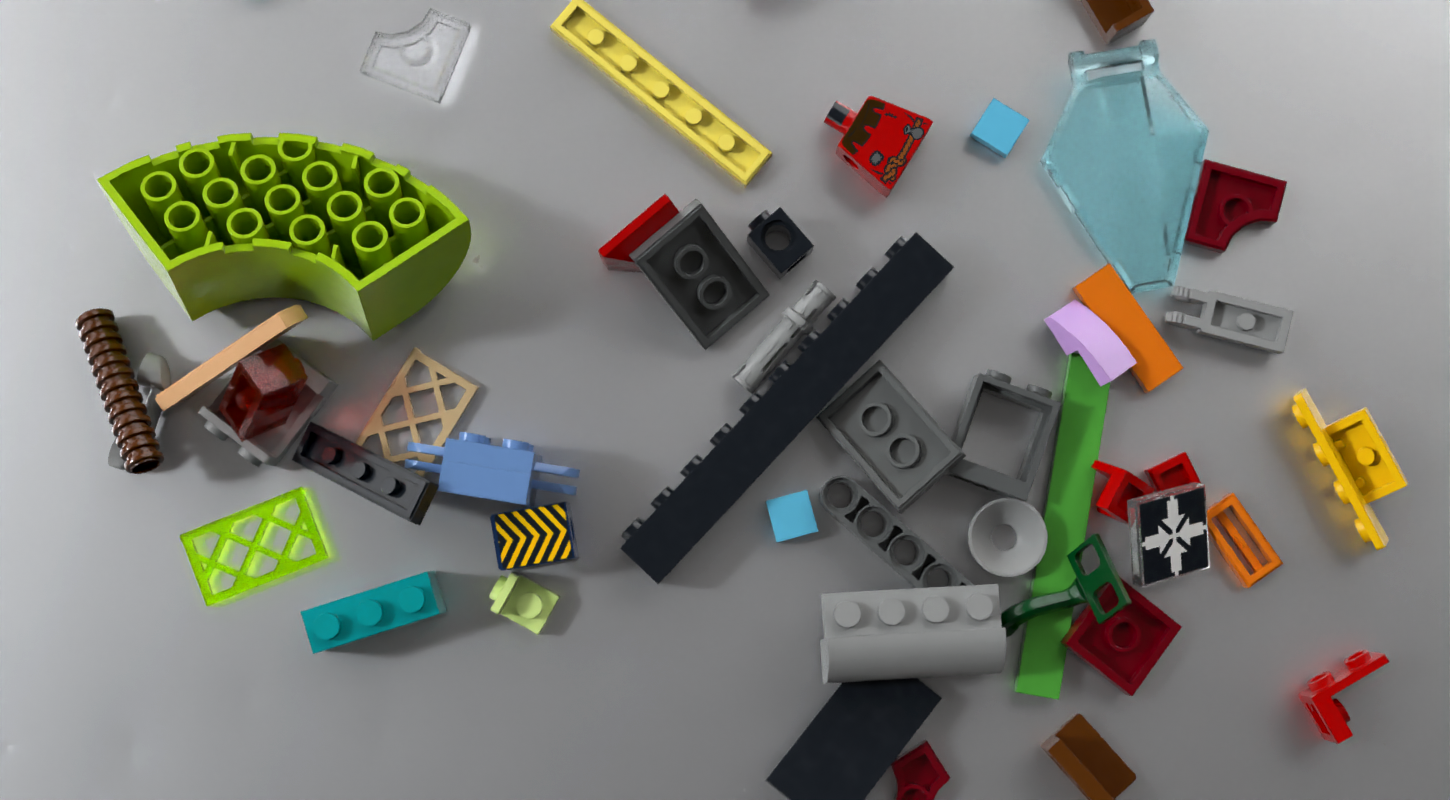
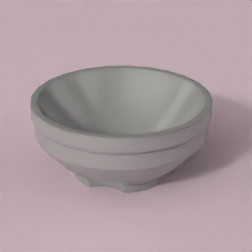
M1001 498L982 506L975 513L968 530V544L975 561L984 570L1001 577H1015L1032 570L1041 561L1048 543L1046 525L1040 513L1033 506L1015 498ZM1002 524L1010 526L1016 534L1014 546L1005 551L997 549L991 540L993 530Z

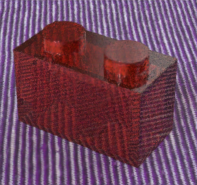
M284 343L239 360L220 403L219 410L241 442L286 424L308 379L303 364L291 354Z

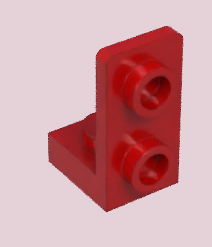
M1367 649L1358 651L1343 661L1346 665L1345 667L1333 674L1330 671H1326L1316 675L1306 683L1309 688L1298 694L1324 740L1339 744L1353 736L1346 724L1350 721L1348 712L1338 699L1334 698L1332 700L1331 696L1389 663L1384 653L1368 652Z

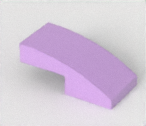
M1076 299L1044 319L1067 356L1078 350L1100 387L1111 382L1137 363L1130 351L1111 328Z

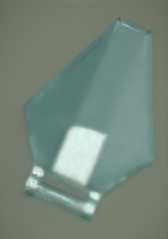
M1155 39L1142 40L1138 46L1085 54L1083 50L1069 53L1068 64L1073 90L1040 159L1041 164L1057 188L1061 187L1074 207L1075 215L1106 262L1114 267L1131 294L1166 289L1175 284L1209 133L1206 125L1160 72L1158 63L1159 52ZM1141 62L1142 70L1104 76L1088 81L1087 71Z

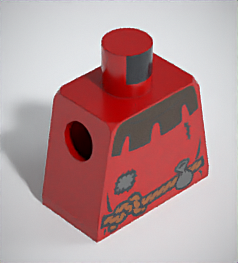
M868 96L858 113L841 102L836 101L827 114L824 123L844 135L837 146V156L887 198L928 133L933 121L874 96Z

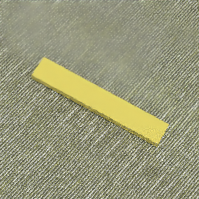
M572 0L550 26L551 31L745 188L772 157L773 153L584 0Z

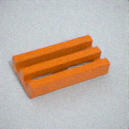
M1234 493L1227 494L1221 501L1214 503L1205 511L1208 537L1244 588H1250L1283 564ZM1228 507L1231 509L1267 560V564L1261 565L1223 510ZM1213 517H1216L1254 573L1250 575L1211 520Z

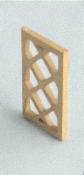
M414 347L355 443L364 447L370 436L379 434L384 458L395 463L417 457L418 461L433 463L437 456L416 452L391 456L386 432L410 427L413 442L421 443L417 425L441 419L443 429L433 446L443 447L446 443V438H449L479 387L424 355L420 349ZM418 360L428 366L432 382L408 387L406 377ZM437 372L446 378L439 380ZM456 383L466 389L456 408L446 410L441 386ZM434 389L439 412L415 418L410 394ZM403 396L408 420L384 426L382 416L393 398ZM417 470L416 474L425 477L427 472Z

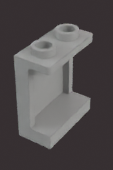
M276 339L246 359L209 407L203 406L198 413L208 420L204 427L213 435L223 441L230 437L242 447L238 453L257 467L262 463L276 466L337 388L338 384L279 339Z

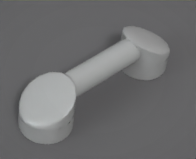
M149 352L141 362L137 382L139 385L151 388L145 405L148 410L146 415L150 416L152 422L150 427L155 430L162 412L155 398H157V394L171 386V375L166 359L161 355ZM115 439L109 452L108 464L111 467L125 470L124 464L126 461L122 460L120 456L121 449L117 447Z

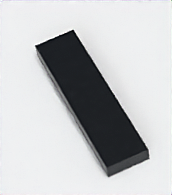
M311 421L292 458L296 463L417 525H421L439 487L438 484Z

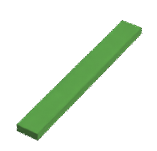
M1071 353L1068 358L1042 516L1048 533V543L1041 561L1034 567L1029 599L1043 594L1062 591L1071 586L1077 576L1067 555L1085 541L1096 470L1091 468L1095 460H1098L1110 382L1100 387L1079 353ZM1083 552L1080 554V561L1082 560ZM1074 607L1037 616L1025 622L1014 686L1015 692L1059 700L1067 647L1060 642L1071 628Z

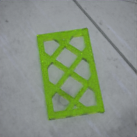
M302 486L179 536L206 606H211L329 558ZM296 499L300 513L295 525L273 516L277 505ZM252 515L262 518L253 541L231 533L234 523ZM269 522L291 531L282 554L260 545ZM304 522L307 530L302 528ZM209 532L219 534L220 537L211 557L208 558L198 553L193 539ZM300 534L311 539L316 554L296 561L289 558V555ZM227 539L249 547L239 571L218 562ZM256 551L278 560L274 571L256 578L247 574ZM202 563L207 564L205 570ZM214 568L236 577L231 588L213 594L209 579Z

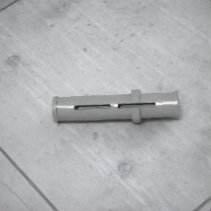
M815 280L792 309L790 307L786 308L782 313L785 317L731 377L753 394L793 345L804 334L809 335L813 330L811 325L831 302L836 299V296L823 284Z

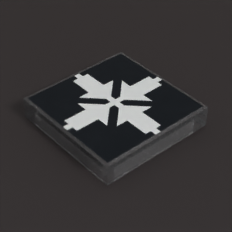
M1193 482L1127 500L1132 582L1134 585L1146 587L1210 568L1205 484Z

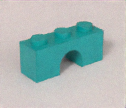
M427 571L301 611L312 652L315 654L445 613L447 609L436 572Z

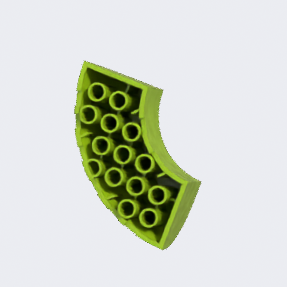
M252 133L217 136V142L192 146L190 142L176 145L177 151L166 153L153 159L146 155L97 179L103 193L130 237L192 322L209 312L240 301L272 297L292 298L316 303L340 313L354 322L375 341L414 315L440 293L460 268L471 242L469 219L447 196L434 186H427L419 179L413 177L410 170L400 164L394 166L376 158L375 153L347 143L338 146L319 142L318 137L279 133L278 137L253 138Z

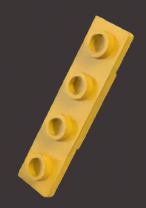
M1305 388L1297 392L1293 397L1296 402L1292 406L1293 413L1303 429L1307 427L1311 429L1317 442L1312 444L1313 449L1324 467L1330 465L1338 480L1334 481L1333 484L1339 498L1345 505L1351 503L1359 518L1355 519L1354 522L1360 536L1365 543L1372 541L1377 551L1385 548L1389 538L1369 503L1407 486L1408 481L1367 407H1364L1326 425L1307 389Z

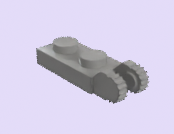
M1173 286L1172 298L1181 302L1202 304L1203 306L1200 318L1177 311L1167 312L1165 322L1169 325L1197 330V334L1276 354L1284 353L1294 311L1212 290L1203 292L1186 287Z

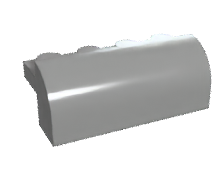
M998 584L821 594L824 639L820 640L823 684L1001 673L1004 669L1006 659V627L1002 628Z

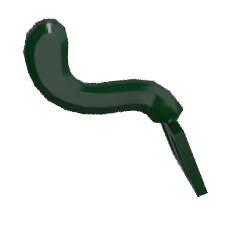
M1099 533L1093 534L1067 555L1077 576L1071 586L1062 591L1043 594L1021 601L1001 613L1002 628L1006 627V637L1014 634L1020 625L1032 618L1065 610L1083 603L1090 604L1098 623L1104 624L1132 603ZM1092 544L1100 558V565L1087 575L1081 564L1080 554ZM1111 583L1119 602L1116 607L1105 613L1097 594L1104 586Z

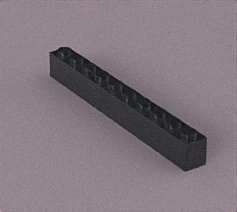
M917 232L908 241L901 236L884 254L890 259L879 272L872 267L855 285L861 290L850 303L843 298L826 316L832 321L821 334L814 329L800 343L797 348L803 353L792 365L785 360L768 378L773 383L770 389L763 396L756 391L741 406L739 411L744 416L733 428L726 423L712 437L710 442L715 447L704 459L697 454L682 469L680 473L685 479L675 490L667 486L652 501L651 505L656 509L645 522L638 517L622 533L621 537L626 542L620 549L657 584L672 571L954 268Z

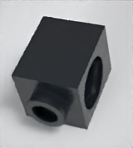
M781 207L772 214L765 210L748 225L752 231L747 235V242L779 279L783 278L813 251L814 245ZM772 231H781L789 238V245L783 250H773L766 244L765 237Z

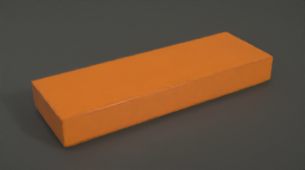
M1110 263L1072 288L1082 304L1104 321L1130 351L1137 363L1129 368V371L1145 393L1150 392L1183 369V366Z

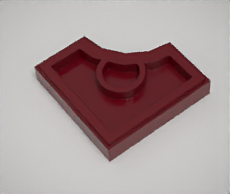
M1205 159L1201 162L1181 243L1223 253L1226 251L1232 237L1243 227L1256 223L1273 225L1278 220L1287 181Z

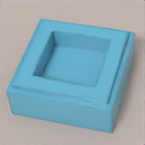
M993 98L970 134V137L1006 158L1028 124L1029 119Z
M807 490L765 501L776 543L818 532Z

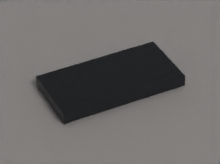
M918 678L841 683L765 781L788 800H864L942 698Z

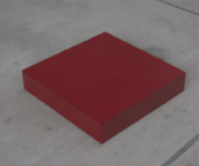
M1120 577L1132 603L1104 624L1098 623L1090 604H1088L1060 643L1124 694L1133 696L1182 626ZM1111 583L1104 586L1097 594L1105 613H1108L1118 605L1119 599Z

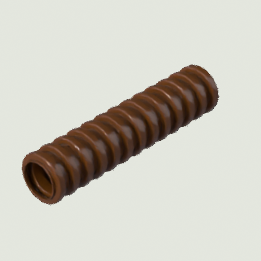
M104 308L92 309L80 315L76 319L75 325L77 330L80 331L79 337L81 341L84 342L83 348L85 353L88 354L87 360L89 365L92 366L91 372L96 377V386L98 389H101L99 395L101 400L105 401L103 406L105 412L109 413L107 418L109 423L113 425L111 430L113 435L117 437L116 444L121 449L120 456L122 460L126 461L124 464L125 470L133 474L152 471L163 463L164 456L162 452L158 451L160 444L158 440L154 439L156 433L154 428L150 427L152 422L150 416L146 415L148 410L146 405L142 403L144 399L142 393L138 391V382L134 380L135 373L130 368L131 362L129 357L126 356L125 346L122 345L123 339L121 334L118 333L117 323L114 322L113 311Z

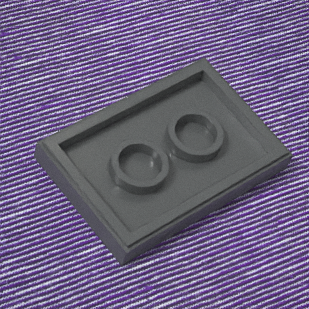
M697 199L693 200L629 255L705 350L770 295L702 203Z
M880 359L816 417L901 514L966 457V454Z

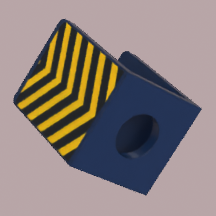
M569 502L493 514L490 517L498 568L501 571L579 558Z

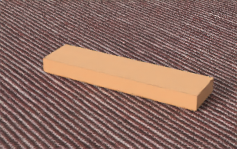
M296 304L276 313L157 394L156 402L164 412L189 399L309 317L301 305L297 306Z

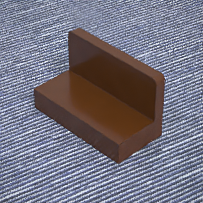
M1079 713L1072 716L1040 746L1088 800H1115L1117 796L1136 780L1135 773L1083 715Z

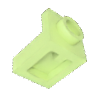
M514 571L510 573L508 578L501 575L489 595V598L495 601L490 610L496 614L504 615L539 635L561 596Z

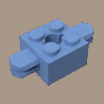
M460 432L458 440L446 438L445 447L408 442L407 451L443 457L442 465L405 459L404 468L440 474L437 491L533 507L537 490L576 496L577 487L540 481L539 475L540 473L579 478L580 470L542 463L543 456L533 452L534 445H530L527 442L503 439L502 447L490 445L491 438L467 432Z

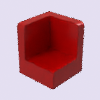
M1095 460L1091 468L1109 479L1096 503V506H1098L1097 511L1104 516L1135 527L1140 518L1139 504L1147 503L1155 489L1127 470Z

